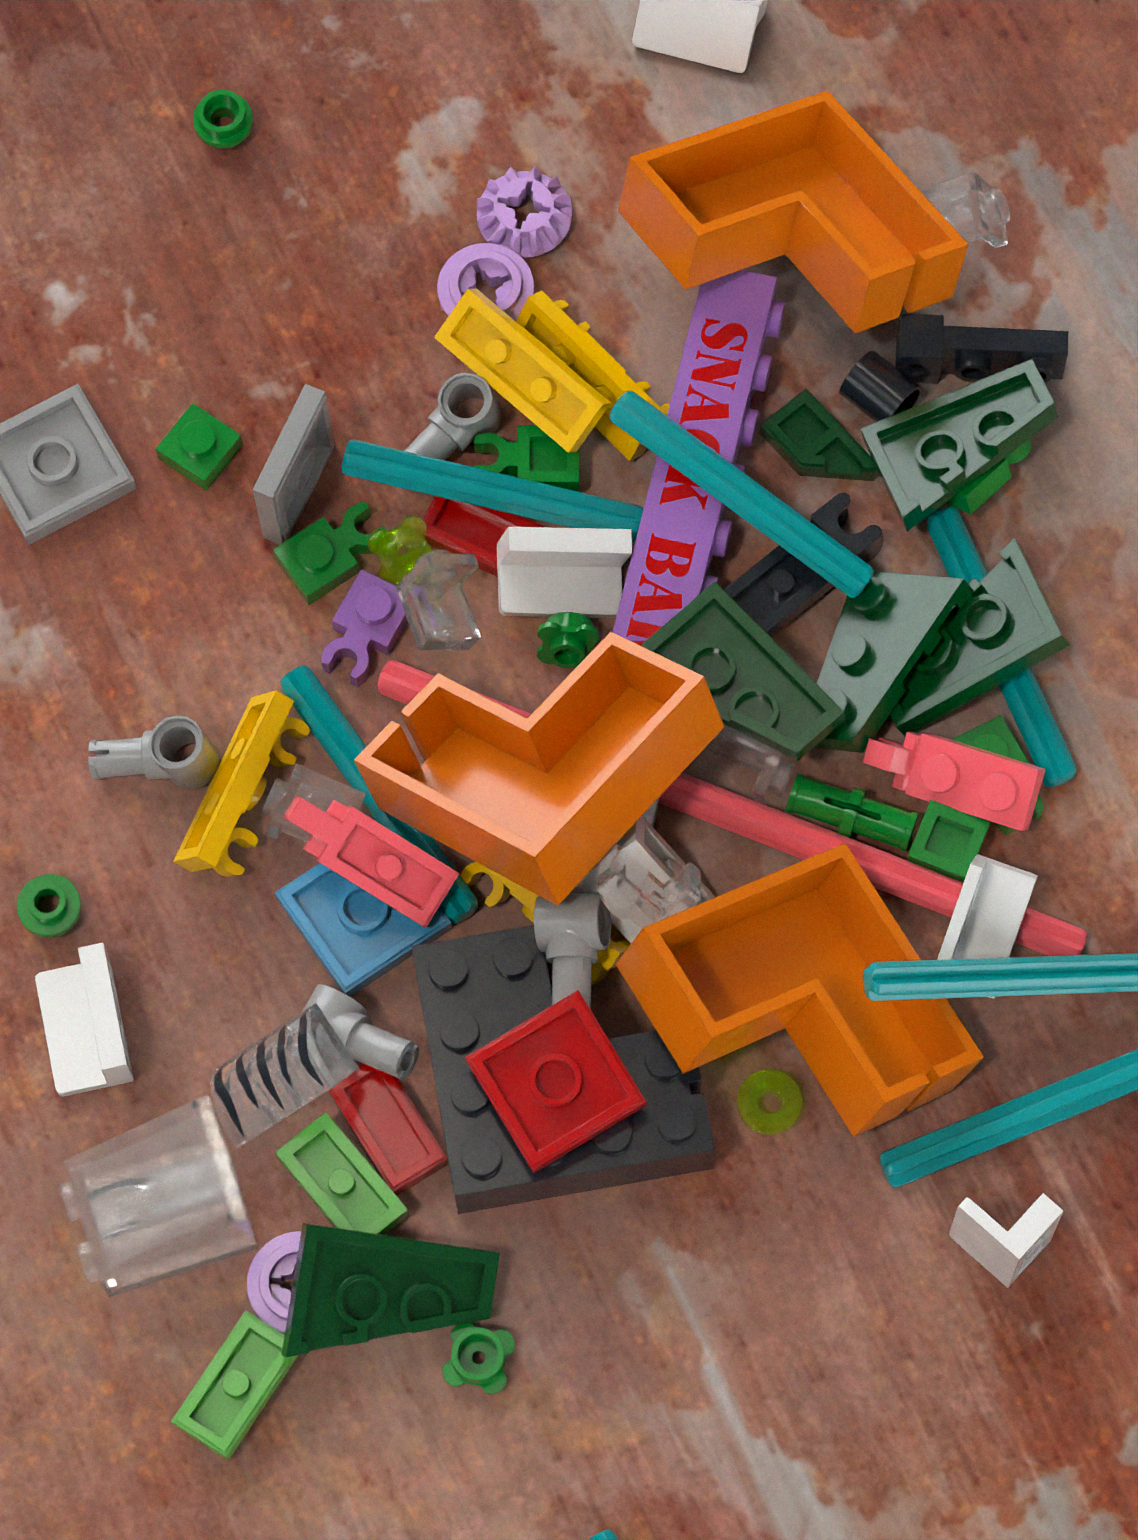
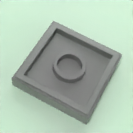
M79 384L0 423V497L28 545L137 489L132 475Z
M307 384L304 385L253 488L263 538L279 545L290 538L335 446L325 391Z

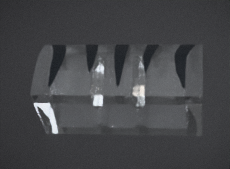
M315 1003L218 1066L211 1077V1097L221 1124L236 1149H238L339 1084L359 1069V1067L317 1003Z

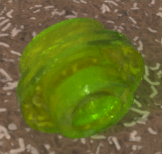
M777 1070L758 1071L750 1075L739 1089L737 1096L738 1113L746 1126L757 1133L775 1135L785 1132L795 1124L801 1113L802 1095L796 1082L783 1072ZM771 1094L779 1098L782 1106L775 1113H764L757 1105L758 1099L763 1095Z

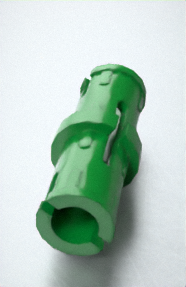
M800 773L796 776L786 805V812H794L838 827V833L851 838L852 834L856 833L900 848L904 852L908 849L919 813H911L866 798L865 790L853 787L852 791L849 792L807 778Z

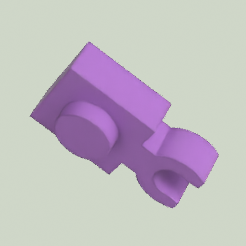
M361 569L332 620L333 629L344 636L331 641L325 647L321 657L323 671L330 674L339 659L344 657L353 658L357 663L350 674L351 684L356 687L361 686L367 680L370 673L369 653L372 648L386 655L390 654L417 605L416 595Z

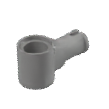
M466 372L453 375L445 381L439 390L438 407L427 417L430 424L404 451L446 460L456 449L463 451L470 443H474V436L481 433L495 434L500 426L502 413L500 405L487 382L476 374ZM470 398L484 400L482 409L474 417L459 418L456 416L458 407L465 400Z
M178 715L165 718L153 730H146L142 737L112 740L93 739L89 742L88 747L90 754H96L94 757H88L89 771L94 780L146 775L150 781L171 779L174 784L181 788L196 789L212 781L221 761L219 750L196 721L187 716ZM196 743L191 756L183 761L174 762L175 754L181 747L186 744Z
M605 892L570 893L557 906L538 896L534 907V932L540 952H546L547 962L553 963L552 1005L579 990L591 1010V964L598 962V950H607L611 938V912L608 897Z
M320 984L315 987L286 1040L287 1045L299 1054L297 1039L300 1018L306 1011L308 1057L310 1061L325 1068L335 1070L341 1061L350 1065L359 1061L404 1080L414 1069L419 1055V1049L414 1042L373 1026L371 1018L366 1016V1009L360 1003L334 988Z

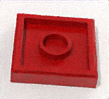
M579 990L465 1057L468 1066L533 1174L647 1106V1101Z

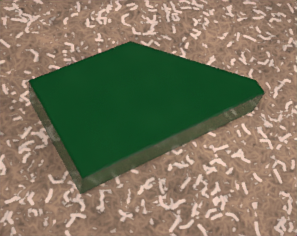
M804 389L760 424L759 433L799 476L874 481L880 476L871 456L807 389Z

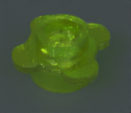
M414 515L407 516L403 519L401 525L387 531L376 529L369 536L368 547L371 552L377 554L381 564L379 570L381 579L397 585L402 581L417 579L435 566L437 553L429 546L425 539L426 524L420 517ZM400 546H407L408 551L404 555H399L397 553Z

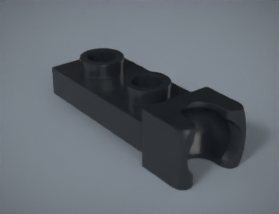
M902 314L899 316V334L896 336L895 367L915 383L938 384L940 374H952L965 381H979L1032 359L1044 383L1051 379L1063 378L1068 356L1069 331L944 326L943 315Z
M839 493L810 516V522L868 563L880 552L883 546V532L877 525H870L863 531L855 534L843 531L841 528L848 521L849 513L847 508L851 500L847 493ZM779 545L726 587L724 591L772 637L834 587V585Z

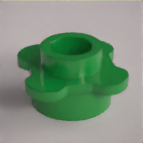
M575 612L556 613L538 627L537 636L543 641L542 645L537 648V658L546 664H554L562 668H575L593 650L594 644L599 641L600 633L594 627L592 621L582 614Z
M471 1323L456 1325L450 1333L453 1343L451 1359L442 1368L445 1381L453 1387H460L464 1383L480 1386L489 1395L501 1392L507 1384V1377L503 1372L506 1358L515 1348L514 1339L511 1334L502 1329L492 1332L485 1328H475ZM477 1352L483 1353L485 1356V1360L481 1364H475L472 1361L473 1355Z

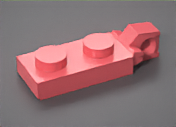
M907 732L904 744L879 737L878 740L869 738L863 759L865 764L895 773L892 787L905 791L906 795L928 802L933 800L957 811L1020 831L1029 830L1045 769L932 733L917 734Z
M296 795L283 816L284 819L311 835L303 849L316 856V861L424 928L429 924L459 875L457 871L353 806L348 805L346 807L336 800H333L327 811L324 812Z

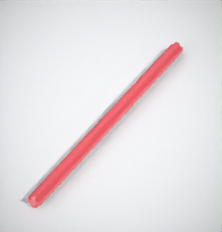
M389 660L380 673L377 684L378 691L381 695L408 704L435 676L396 660ZM480 694L525 718L531 715L529 712ZM683 772L658 798V803L802 860L846 843L874 888L952 918L964 883ZM1027 907L1015 943L1047 956L1081 955L1087 940V932L1080 927Z

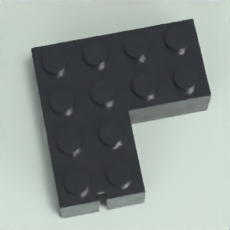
M534 925L411 946L458 1214L714 1169L715 1146L705 1094L701 1093L702 1079L700 1069L697 1067L683 1073L656 1030L609 1039L647 1101V1106L533 1174L468 1066L465 1057L552 1006V990L545 952H540L538 949Z

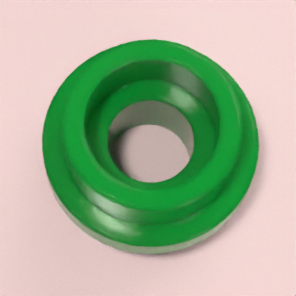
M220 89L206 94L194 110L193 124L200 140L211 147L224 149L234 147L248 137L253 126V116L251 108L244 98L230 90ZM222 117H228L234 121L227 126H214L215 121Z
M46 874L35 877L22 888L17 899V913L20 921L29 932L39 937L53 938L65 934L74 927L81 914V899L76 887L68 879L59 875ZM53 895L59 898V905L54 911L43 913L37 910L38 902L43 897Z

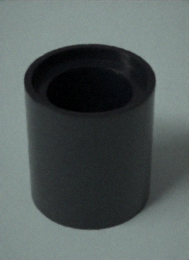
M871 350L847 374L840 387L839 394L872 420L878 422L912 408L917 402L922 388L874 350Z

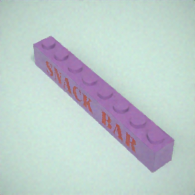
M740 270L700 285L667 416L745 473L746 466L736 464L740 446L751 447L753 444L759 410L750 409L754 390L762 392L766 390L772 356L765 355L763 352L767 336L779 337L785 311V302L776 300L777 277ZM658 455L613 628V633L640 646L714 581L718 584V577L709 575L713 556L725 557L732 528V521L723 519L726 507L723 503Z

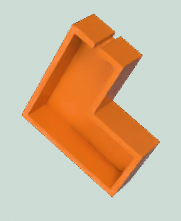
M828 90L629 157L618 212L685 290L785 254L854 333L898 318L902 307L908 313H912L952 298L969 245Z
M610 632L528 718L438 673L400 712L425 762L420 766L401 725L393 721L373 739L354 759V762L378 809L558 906L725 726L704 676Z
M846 843L643 927L616 963L617 968L683 1073L785 1028L853 1137L898 1117L905 1109L909 1112L953 1091L984 1057L946 998L872 1001L866 997L862 977L864 969L869 967L870 964L873 962L919 961L921 959Z

